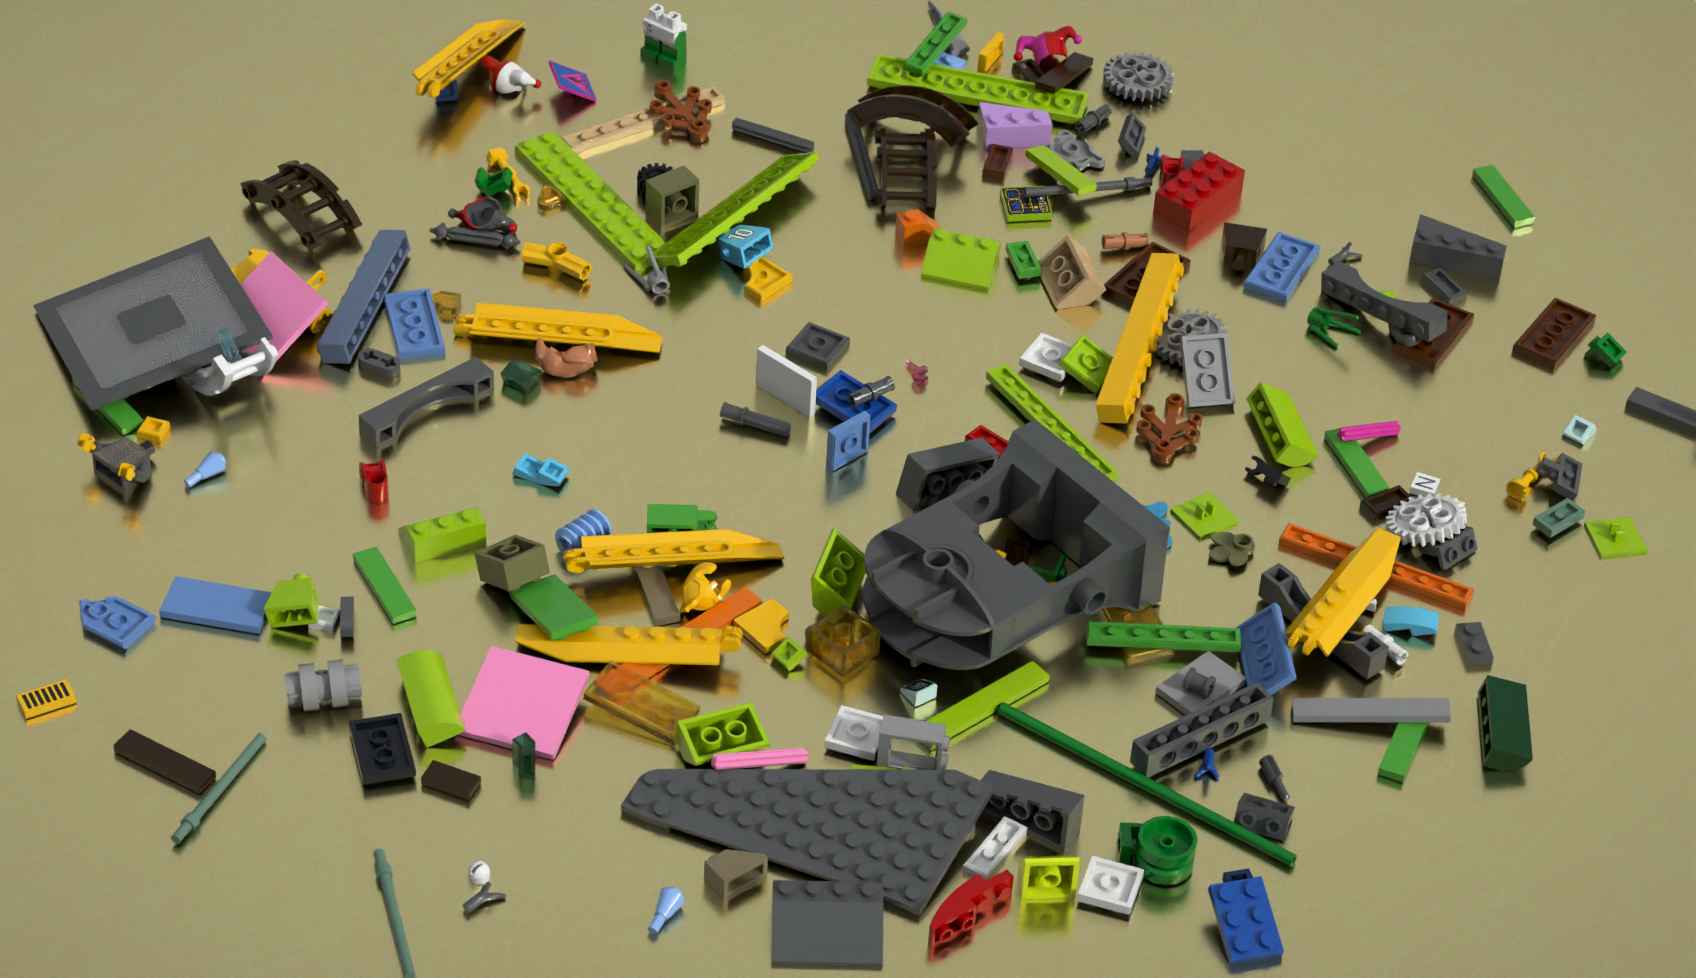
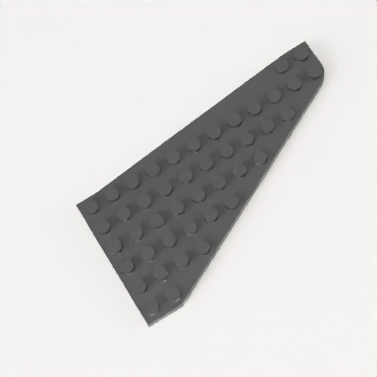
M654 769L638 778L621 804V811L645 822L666 829L674 828L739 851L765 854L769 861L829 881L883 883L884 901L920 916L992 796L994 786L957 770Z

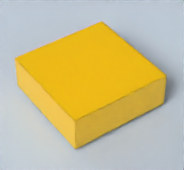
M147 416L137 431V437L161 443L170 429V422Z

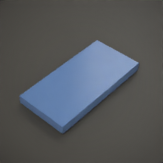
M1278 232L1244 281L1243 288L1287 302L1320 252V245Z
M430 288L385 294L383 301L398 359L445 354V345Z
M175 576L159 613L162 618L259 634L267 617L264 606L272 592Z
M1274 602L1236 627L1240 628V655L1247 687L1258 682L1270 695L1297 679L1291 651L1288 647V638L1281 608Z

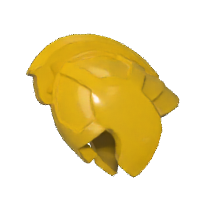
M700 563L689 573L683 584L684 601L681 604L680 613L689 612L690 610H708L728 593L731 588V581L729 579L723 583L720 592L715 587L717 583L715 581L709 582L703 575L711 574L716 570L717 566L714 563Z

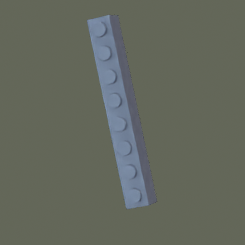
M379 230L377 236L373 239L371 247L365 254L360 267L357 268L354 278L350 281L348 289L342 296L330 322L326 325L324 333L317 342V351L320 353L323 363L350 364L382 304L385 294L390 289L411 249L405 230Z

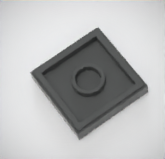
M808 322L786 347V354L828 370L848 347L850 338Z

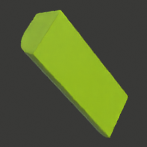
M1260 382L1246 400L1275 461L1290 467H1299L1315 460L1319 455L1289 393Z
M419 650L397 658V664L416 728L426 747L428 748L465 732L466 729L443 657L431 650Z

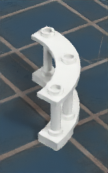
M264 337L260 339V344L255 352L242 350L240 353L227 356L228 359L226 360L223 355H219L213 358L211 366L197 368L195 371L182 374L181 377L186 382L191 380L194 383L193 388L201 394L213 396L227 390L233 381L248 375L259 377L269 373L275 365L278 353L276 348L270 345Z

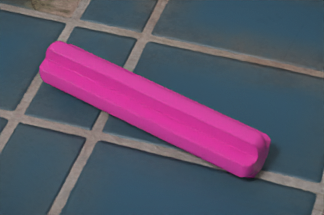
M1397 421L1341 427L1337 436L1343 442L1393 436L1399 434L1401 425Z

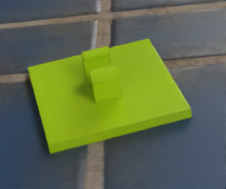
M1210 492L1175 506L1170 510L1199 540L1239 523V519Z
M1631 517L1584 523L1601 558L1648 552Z

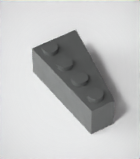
M1420 214L1409 262L1500 280L1507 245Z
M983 438L910 453L905 460L896 495L912 510L920 508L921 502L926 500L933 502L938 499L939 494L945 491L949 493L955 492L958 486L966 480H978L996 463L1000 453Z
M989 770L981 779V781L994 786V792L982 813L999 821L1004 816L1027 827L1026 834L1062 851H1065L1079 834L1085 795Z

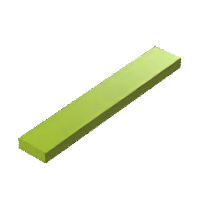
M1031 661L927 721L946 724V736L951 738L998 711L1003 702L1009 705L1049 682L1050 675L1034 661ZM927 744L931 749L937 746L933 744Z

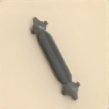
M441 223V225L435 228H430V232L435 234L439 241L447 236L451 240L493 246L503 244L506 250L521 242L510 232L503 236L497 232L461 227L447 229L445 223Z

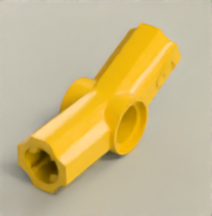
M525 242L523 246L522 262L547 266L548 270L552 273L560 274L565 272L584 281L592 270L591 263L569 253L568 247L563 243H552L549 246Z

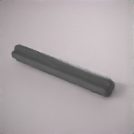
M735 118L732 122V129L734 131L804 153L814 150L815 143L811 140L740 118Z

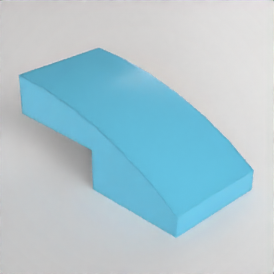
M524 453L514 467L512 474L537 484L559 486L570 471V468L549 457L544 463Z
M1385 607L1383 619L1385 631L1410 629L1412 636L1437 634L1439 614L1437 612L1416 607Z

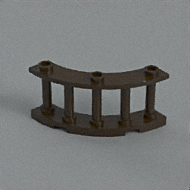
M897 85L878 89L858 99L859 103L847 110L859 129L872 122L891 117H899L900 119H908L915 122L919 121L930 126V129L938 133L950 147L969 136V130L979 124L972 114L954 99L936 90L914 85Z
M885 127L875 130V144H879V147H877V160H881V189H877V202H881V208H886L887 200L922 201V204H926L927 210L936 209L937 178H932V171H935L937 167L936 138L932 129L924 128V132H920V134L886 133ZM887 145L921 146L922 150L887 149ZM887 158L922 159V161L926 162V166H922V168L887 167ZM887 176L922 177V180H926V190H922V192L887 191Z
M291 160L277 166L279 173L262 181L248 180L240 184L242 193L249 200L250 204L264 203L283 215L299 234L302 244L307 247L308 251L321 246L319 238L340 228H343L348 233L362 226L358 215L347 199L343 201L338 195L337 191L339 188L324 173L308 163L300 164L298 160ZM300 185V187L285 194L279 191V189L285 186ZM311 191L321 198L299 210L291 202ZM328 206L337 217V220L313 231L305 217Z

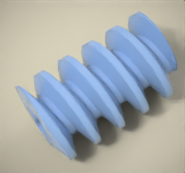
M591 509L586 514H582L579 518L572 520L571 523L559 528L555 533V540L558 549L564 555L565 551L570 549L582 548L581 536L610 535L612 528L602 512Z

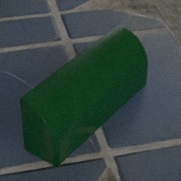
M1487 675L1478 691L1483 766L1501 771L1521 769L1533 759L1526 685Z

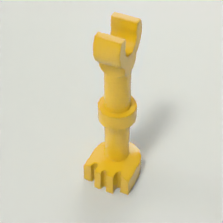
M501 147L488 150L489 154H486V160L490 168L499 166L502 170L508 167L513 172L510 183L513 187V198L519 200V193H524L527 197H530V187L519 181L515 169L507 163L508 154Z
M1546 452L1540 453L1537 464L1544 456L1546 457ZM1556 457L1552 459V461L1556 462L1557 460ZM1537 464L1533 468L1525 470L1520 479L1513 478L1507 483L1506 491L1512 498L1522 502L1529 495L1531 489L1528 487L1529 483H1534L1539 478V474L1536 472Z

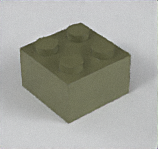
M684 165L646 180L645 216L659 230H664L698 216L699 179Z
M513 535L474 553L480 581L502 588L507 592L517 591L522 585L528 582H536L541 579V576L550 573L545 546L518 535Z

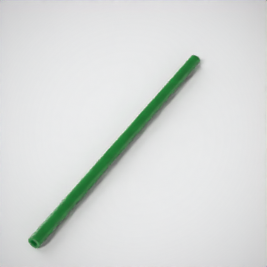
M1004 702L1000 705L998 709L999 715L1290 867L1294 865L1297 855L1026 713Z

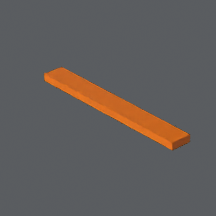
M1288 523L1279 538L1280 545L1339 565L1356 548L1353 545ZM1394 561L1390 579L1387 581L1389 584L1462 610H1466L1475 590L1398 561Z
M743 587L682 627L724 629L727 626L733 625V619L761 605L762 599L746 587ZM623 663L594 681L593 689L606 700L612 702L670 664Z

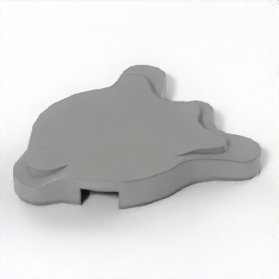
M1059 130L1054 138V142L1049 144L1050 150L1079 171L1088 166L1102 168L1105 165V159L1093 151V147L1087 139H1085V142L1077 140L1076 135L1068 130Z

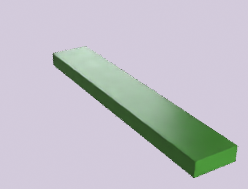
M1087 621V645L1220 652H1240L1241 650L1240 628Z

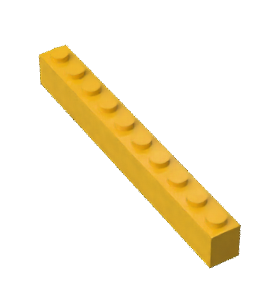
M1152 253L1096 402L1099 423L1127 424L1130 414L1134 413L1135 400L1140 397V387L1146 380L1147 367L1151 366V356L1157 349V339L1162 335V326L1164 321H1167L1168 309L1173 305L1174 292L1178 291L1179 278L1183 277L1184 265L1180 263L1179 254Z

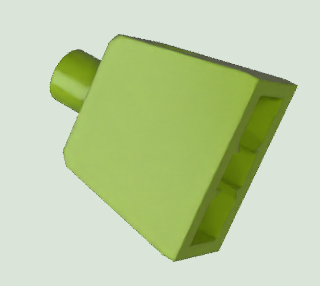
M298 573L294 576L293 580H284L276 583L264 606V611L271 628L318 623L319 596L313 579L308 578L303 573Z

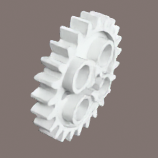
M1431 493L1427 497L1419 494L1418 499L1409 497V502L1400 501L1401 506L1394 505L1393 511H1388L1389 516H1386L1387 531L1400 536V541L1402 540L1403 545L1411 542L1412 547L1417 543H1421L1422 547L1429 542L1432 546L1435 545V541L1444 543V538L1453 539V534H1460V529H1464L1465 523H1467L1466 509L1463 506V502H1458L1457 498L1450 499V495L1442 498L1441 493H1438L1435 497H1432Z

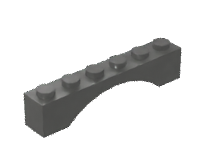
M1341 261L1321 272V292L1386 323L1402 328L1410 334L1413 332L1415 336L1422 340L1430 342L1447 331V311L1431 303L1403 301L1383 295L1369 287L1362 280L1356 268Z
M474 357L360 414L359 434L377 449L397 439L404 424L423 409L451 400L476 399L494 390V371L480 359Z
M1280 563L1261 574L1258 596L1270 605L1274 602L1277 603L1281 608L1282 614L1293 622L1311 600L1298 577ZM1349 629L1332 653L1364 678L1369 679L1385 668L1389 646L1371 632H1357Z

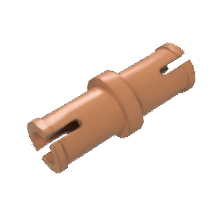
M1122 232L1121 235H1102L1101 245L1103 250L1146 248L1149 245L1148 233L1129 234L1128 232Z

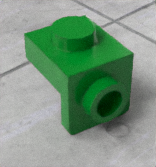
M481 167L477 170L475 183L479 190L483 191L487 197H490L498 192H504L510 187L513 172L506 167L489 175Z

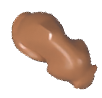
M541 338L537 339L535 359L540 364L541 369L552 376L561 378L573 377L594 367L593 362L598 361L593 343H588L584 346H574L566 352H559L553 347L547 348Z

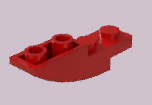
M1005 870L985 881L978 874L954 890L940 905L930 923L928 938L930 947L940 942H946L957 933L970 929L975 924L976 913L983 912L989 906L998 901H1003L1012 895L1014 876L1008 870Z

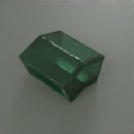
M516 359L509 362L500 374L503 382L528 393L533 386L539 384L541 370Z
M525 732L512 739L513 763L518 767L519 777H535L536 742Z

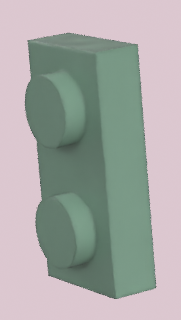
M1566 498L1535 516L1532 525L1551 538L1584 519L1586 511L1569 498Z

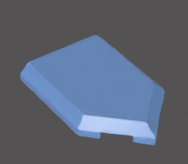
M117 596L105 597V600L90 602V599L79 600L83 629L123 649H128L156 621L155 615Z

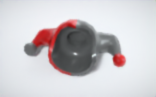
M493 197L479 198L472 203L466 204L464 209L460 211L455 209L448 211L450 218L454 219L456 217L463 222H467L469 226L477 230L492 231L497 229L506 233H515L517 231L516 222L504 215L502 205Z

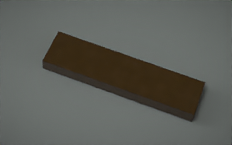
M1076 52L1072 53L1036 80L1035 88L1055 94L1093 65V58Z
M131 729L113 745L114 752L199 794L216 778V771Z

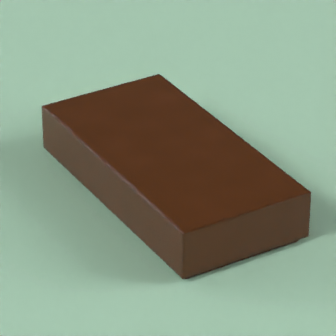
M992 144L983 167L982 176L1004 180L1013 155V148Z

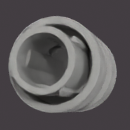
M343 659L327 661L328 670L323 669L315 672L314 663L299 664V671L285 674L288 706L303 705L304 712L320 710L319 701H329L330 699H332L333 708L349 706L348 699H356L362 696L359 666L356 664L344 665Z

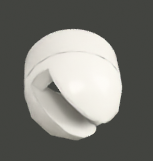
M480 860L473 862L468 869L469 881L475 885H482L488 882L490 879L489 866Z

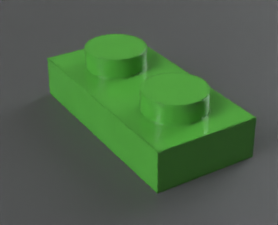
M1029 241L1006 243V253L1018 279L1041 276V267Z

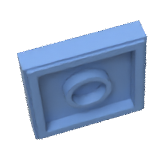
M863 411L828 430L826 468L831 472L868 452L869 413Z

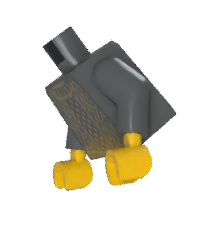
M82 433L80 435L77 445L82 446L84 452L92 453L94 472L126 493L137 483H145L151 471L150 455L155 453V448L150 441H145L138 445L129 438H122L114 443L102 444L96 442L94 437L89 434Z

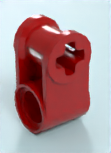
M1162 154L1160 167L1161 187L1183 171L1184 156L1172 158Z
M384 459L369 464L359 462L360 480L364 486L367 500L375 504L387 501L389 498L388 476Z

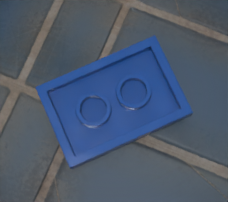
M842 370L816 390V404L844 422L863 411L869 413V434L897 410V404L883 395L878 396V399L871 402L869 400L852 408L851 404L847 401V394L863 388L864 384Z
M1262 876L1209 886V896L1230 965L1282 956L1284 949Z

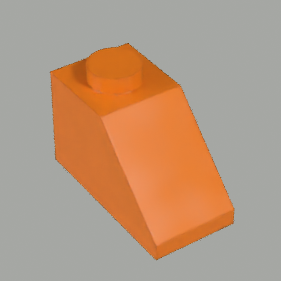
M918 209L908 210L896 215L895 235L903 248L928 244L933 229H941L936 221Z

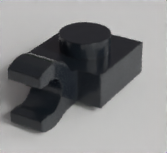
M1257 456L1251 457L1257 462V467L1255 469L1246 467L1245 470L1255 476L1264 474L1266 475L1264 480L1276 487L1279 483L1287 487L1291 480L1290 477L1267 465L1261 458Z

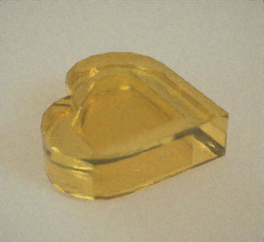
M554 186L543 187L541 194L537 197V206L542 210H550L566 204V198Z
M446 291L435 292L432 295L434 307L438 308L442 315H453L456 313L461 302V294Z

